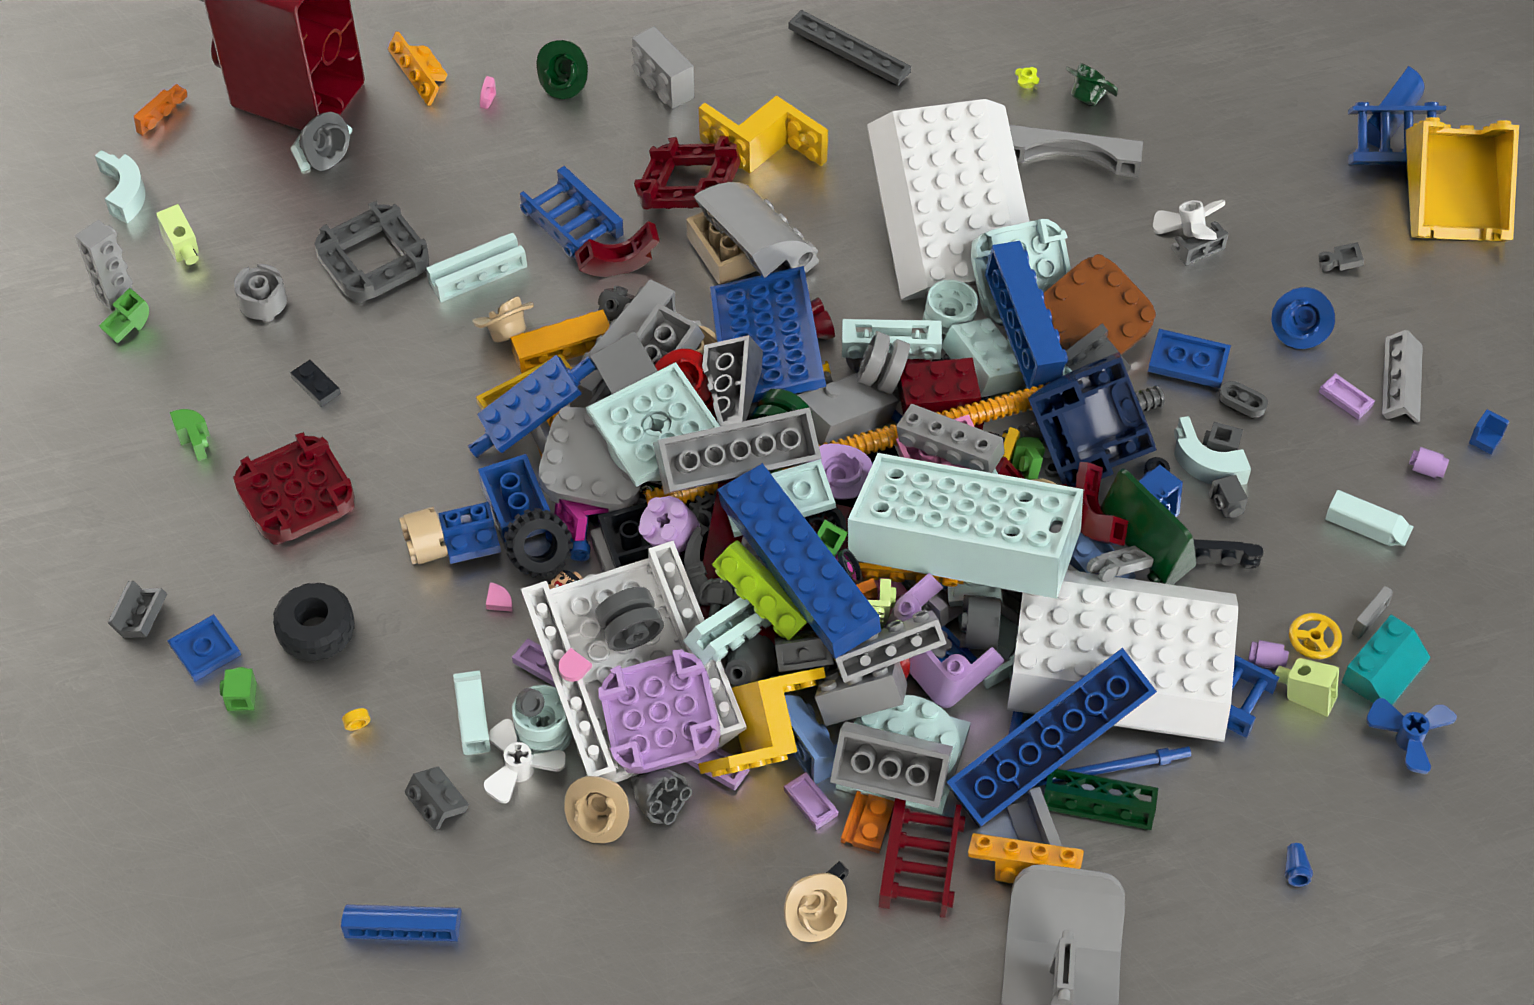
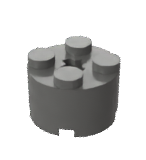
M964 595L963 611L968 612L962 613L961 630L966 632H961L960 648L989 650L993 647L997 650L1001 598Z

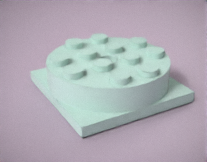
M676 362L586 407L587 414L607 442L611 458L621 470L628 474L636 487L647 481H661L653 446L654 442L664 438L720 427Z
M905 695L903 705L857 717L854 724L953 746L946 778L947 782L956 774L971 722L950 717L941 707L927 699ZM945 782L939 808L906 801V807L916 812L943 815L950 789ZM836 784V789L852 794L861 791V794L864 795L871 794L895 801L894 797Z

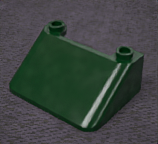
M1122 468L1117 473L1100 508L1105 515L1128 520L1125 545L1127 547L1136 546L1154 559L1152 567L1149 568L1150 573L1147 574L1149 581L1174 585L1196 566L1193 536L1128 470Z

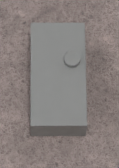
M858 373L826 384L827 387L813 391L809 390L797 395L808 404L812 411L814 428L820 446L824 442L828 444L831 440L837 442L839 438L845 440L846 436L851 438L854 434L859 435L861 432H867L889 423L899 400L893 394L890 395L878 390L877 380L870 387L857 382Z

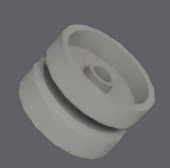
M876 331L863 355L857 382L870 387L878 378V390L891 395L904 370L910 351V344L896 339L890 346L889 335Z

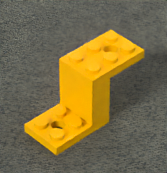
M777 95L740 125H737L707 103H703L698 107L699 139L704 144L717 143L720 136H728L730 142L737 144L741 159L739 168L744 169L749 174L786 144H789L792 149L798 150L810 161H814L820 166L827 162L828 129Z
M824 667L733 687L732 691L747 726V729L738 734L742 753L698 763L700 774L711 772L712 777L788 760L787 754L797 752V747L784 693L816 686L815 680L826 678Z

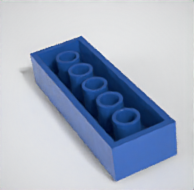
M1021 241L992 245L985 277L1026 387L1031 390L1033 386L1037 388L1041 384L1045 386L1046 383L1063 376L1065 364L1068 362L1065 349L1061 348L1059 332L1053 327L1051 311L1046 309L1044 293L1042 289L1038 288L1036 272L1029 265V255L1027 250L1023 249Z

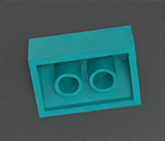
M1391 614L1347 666L1341 683L1371 703H1374L1379 698H1384L1393 706L1431 657L1415 630Z

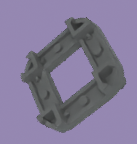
M377 201L368 204V211L332 229L327 224L319 229L320 234L314 243L318 260L342 292L356 303H363L366 300L375 298L420 275L429 267V254L425 239H420L401 215V209L396 204H393V206L378 205ZM383 231L401 254V257L364 274L362 270L356 268L343 250Z

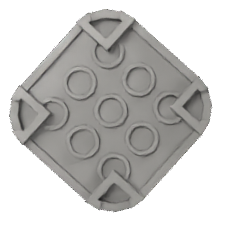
M565 406L560 409L559 414L555 416L551 424L539 465V485L549 496V500L559 503V499L607 508L609 512L627 508L633 504L636 505L640 497L642 484L636 487L628 474L615 464L608 451L607 442L587 414L586 408Z

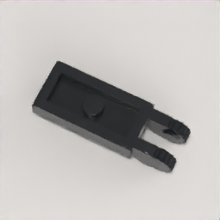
M1193 539L1196 563L1198 564L1222 563L1227 566L1241 564L1244 568L1253 569L1260 565V558L1264 554L1262 546L1257 544Z

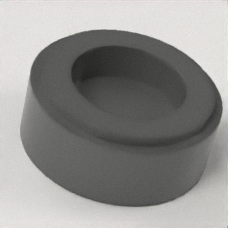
M532 688L522 690L516 698L517 710L528 717L538 715L544 707L543 695Z

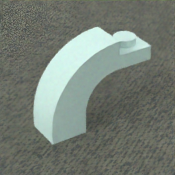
M101 150L95 155L100 172L119 182L118 186L105 198L109 213L128 224L139 213L145 201V186L140 170L134 160L128 155L124 154L118 159L115 155H110Z
M1189 416L1179 418L1178 426L1174 429V436L1177 442L1174 455L1187 473L1208 484H1212L1214 480L1232 475L1237 476L1241 485L1248 483L1251 468L1243 449L1230 452L1213 451L1205 447L1198 440Z

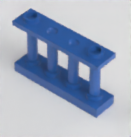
M1369 102L1355 103V106L1348 110V115H1358V149H1355V152L1348 156V165H1407L1405 134L1406 129L1413 126V114H1427V118L1436 117V114L1446 111V106H1439V102H1426L1424 106H1369ZM1368 114H1381V149H1379V152H1370V149L1367 148ZM1390 114H1404V149H1402V152H1393V149L1390 148Z
M565 166L557 170V184L532 199L524 191L520 193V208L526 216H530L564 248L565 253L569 257H573L575 260V252L588 239L595 240L604 233H610L616 240L624 235L623 219ZM561 192L567 193L571 197L549 212H545L540 207V205ZM576 205L578 207L581 206L585 210V212L563 226H560L554 220ZM590 219L596 220L600 224L577 240L569 234Z
M1235 655L1232 690L1239 678L1253 684L1254 687L1241 708L1231 705L1227 728L1247 738L1252 731L1256 719L1255 716L1250 714L1264 690L1273 695L1279 677L1270 670L1260 668Z

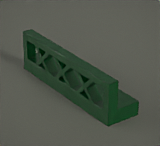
M1056 769L1047 776L1044 799L1049 811L1152 830L1158 797L1157 787ZM1053 778L1065 780L1068 784H1054L1052 781ZM1081 785H1092L1095 789L1086 790ZM1109 790H1119L1122 795H1112ZM1139 794L1151 796V802L1139 800L1136 796Z

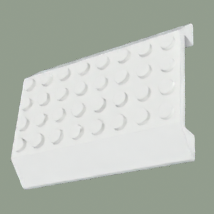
M988 99L892 111L867 124L901 301L924 298L926 291H929L935 283L943 280H957L967 285L976 284L971 261L973 240L989 230L1030 222L1005 106Z
M674 541L648 548L647 559L553 589H549L547 581L521 589L587 776H597L612 780L613 782H619L638 775L627 773L613 758L609 749L611 745L602 702L599 699V687L602 686L604 679L611 673L610 669L619 665L621 668H626L673 654L672 650L683 649L684 652L694 654L683 640L697 625L705 620ZM633 587L647 588L653 597L654 608L659 611L662 617L664 628L654 639L642 646L625 651L610 649L604 636L605 630L600 627L595 616L596 608L606 598L624 589ZM570 648L592 663V668L586 675L575 682L563 679L559 673V661ZM712 660L704 666L709 675L720 722L721 736L718 746L720 748L747 729L721 660L718 662Z
M1072 570L1066 571L1057 599L1022 592L1007 710L1036 714L1123 647L1157 692L1114 726L1224 742L1232 698L1239 607L1236 594L1114 577L1111 581L1103 582L1098 578L1099 574Z

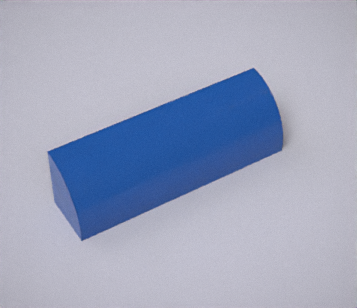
M1408 66L1379 106H1415L1425 89L1422 77L1417 71ZM1373 114L1367 121V143L1380 149L1381 114ZM1390 114V139L1403 123L1404 114Z
M346 904L342 915L341 929L344 938L458 942L462 910L455 907Z

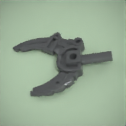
M697 526L686 547L684 569L699 607L702 605L710 606L709 618L720 611L721 607H726L740 597L736 594L735 587L728 581H724L721 578H711L708 580L705 576L707 571L704 562L700 561V548L703 540L701 533L703 530ZM754 555V557L759 561V556Z

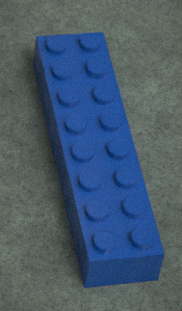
M763 463L717 489L721 507L729 515L835 659L881 632L879 614Z
M1122 647L949 779L946 785L980 828L1152 697L1157 691Z

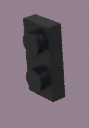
M310 359L290 372L291 378L320 407L341 394L340 388Z

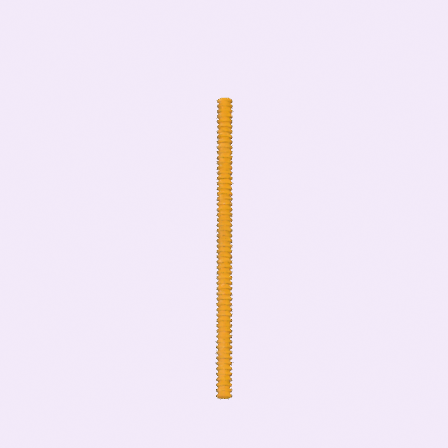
M1041 384L1038 388L1033 386L1031 390L1026 388L1023 392L1018 390L1016 394L1011 392L1009 396L1003 394L1001 398L996 396L994 400L988 398L987 402L981 400L979 404L973 402L972 406L966 404L964 408L958 406L957 410L951 408L950 412L944 410L941 415L951 419L969 415L973 425L975 423L979 425L983 421L989 422L990 419L993 421L997 420V417L1002 419L1005 415L1011 416L1012 413L1017 415L1020 411L1023 413L1027 409L1031 411L1033 409L1028 398L1044 387V385ZM891 424L890 428L884 426L882 430L876 428L875 432L869 430L867 434L861 432L860 436L854 434L852 438L846 436L845 440L839 438L837 442L831 440L830 443L851 446L868 455L870 451L875 453L878 449L883 451L886 447L892 448L893 445L898 447L896 440L898 438L897 427L895 424ZM718 483L670 494H664L663 486L662 489L655 487L654 491L646 490V501L648 504L654 497L671 496L678 498L686 504L687 500L693 502L697 495L701 498L705 496V491L714 495Z

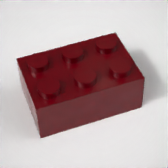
M972 357L905 364L897 384L903 415L911 404L942 414L944 410L950 412L951 408L957 410L958 406L964 408L966 404L972 406L973 402L979 404L981 401Z

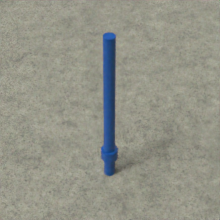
M1189 746L1172 750L1162 748L1157 749L1156 753L1067 769V771L1100 775L1157 763L1161 766L1171 764L1173 760L1191 757V750ZM1047 777L1034 787L1046 785ZM1053 778L1052 783L1063 782L1065 780Z

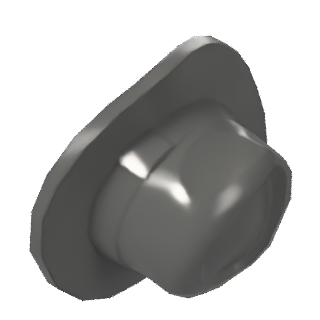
M326 112L314 117L302 129L299 145L303 150L306 160L314 169L319 171L327 170L343 158L349 147L350 134L348 126L339 114Z

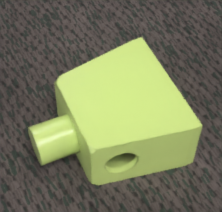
M176 204L157 212L161 236L177 262L184 260L187 265L196 263L199 260L196 237L180 206Z
M1302 658L1296 660L1292 670L1278 666L1275 675L1279 677L1278 682L1287 685V698L1292 702L1328 717L1338 697L1339 667Z

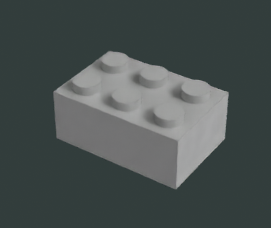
M655 26L632 37L633 70L637 76H641L651 90L653 89L658 94L663 103H667L671 109H674L695 98L693 65Z
M900 662L845 683L839 671L833 669L825 672L826 678L820 679L815 695L825 726L903 705L908 683Z

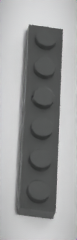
M800 10L788 22V29L896 85H899L911 73V66L803 10Z

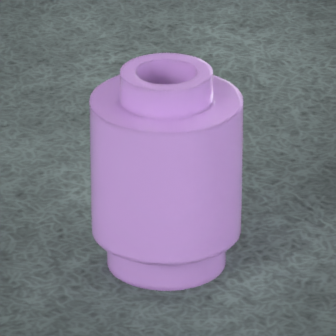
M1420 447L1419 451H1413L1409 464L1413 465L1412 471L1432 478H1436V476L1443 478L1449 459L1444 458V454Z
M1262 640L1258 642L1252 641L1248 661L1261 668L1277 670L1278 666L1286 667L1289 651L1284 650L1283 644Z

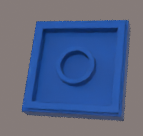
M214 614L167 640L169 646L194 682L241 656L240 650Z

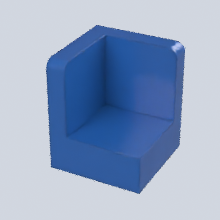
M1487 409L1476 424L1469 444L1492 455L1504 436L1509 420Z

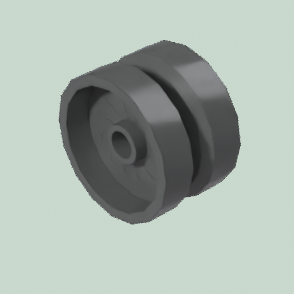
M633 587L624 589L606 598L596 608L595 616L600 627L605 630L604 636L610 649L625 651L642 646L654 639L664 628L662 617L659 611L654 608L653 597L647 588Z

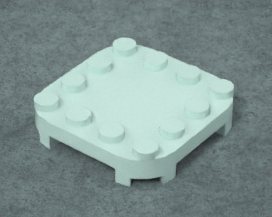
M1039 219L989 230L973 240L971 261L980 303L985 316L990 318L994 324L1004 326L985 277L992 245L1021 241L1023 249H1026L1028 252L1029 265L1036 272L1038 288L1042 289L1044 293L1071 270L1065 239L1068 237L1064 229L1062 230L1049 219Z

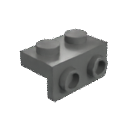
M128 581L108 620V624L123 638L147 637L162 608L167 593L162 588L142 589L135 581Z
M439 766L413 773L405 789L408 799L414 804L433 830L440 829L445 818L465 813L469 806L468 802Z

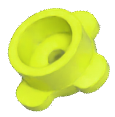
M1034 67L1016 69L1015 75L1018 76L1017 83L1022 88H1032L1038 84L1040 79L1036 75L1037 69Z

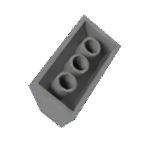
M845 721L839 733L830 783L939 808L953 746Z

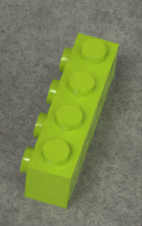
M738 540L729 545L712 563L716 568V574L724 581L728 580L735 587L736 594L744 600L747 599L761 618H767L774 625V631L782 638L786 637L790 640L808 623L771 572Z

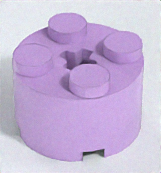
M671 496L654 497L648 502V506L641 516L639 532L653 547L674 541L680 556L682 555L681 552L686 550L688 541L697 526L700 527V523L695 514L678 498Z

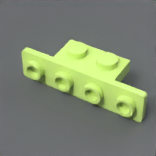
M880 579L879 600H868L879 614L881 629L889 619L890 608H894L896 603V587H891V579Z

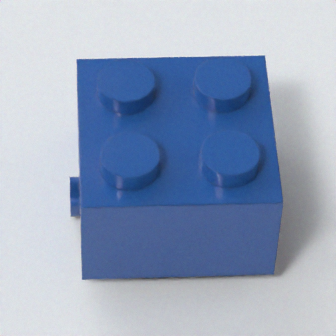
M1161 465L1152 471L1146 472L1139 482L1177 517L1180 514L1183 482Z

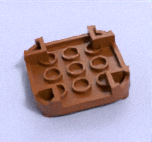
M1096 254L1081 261L1044 292V304L1046 309L1051 311L1053 327L1058 330L1060 336L1059 343L1065 351L1103 323L1108 330L1107 338L1123 355L1139 340L1147 336L1151 331L1156 316L1152 303L1114 262L1101 254Z

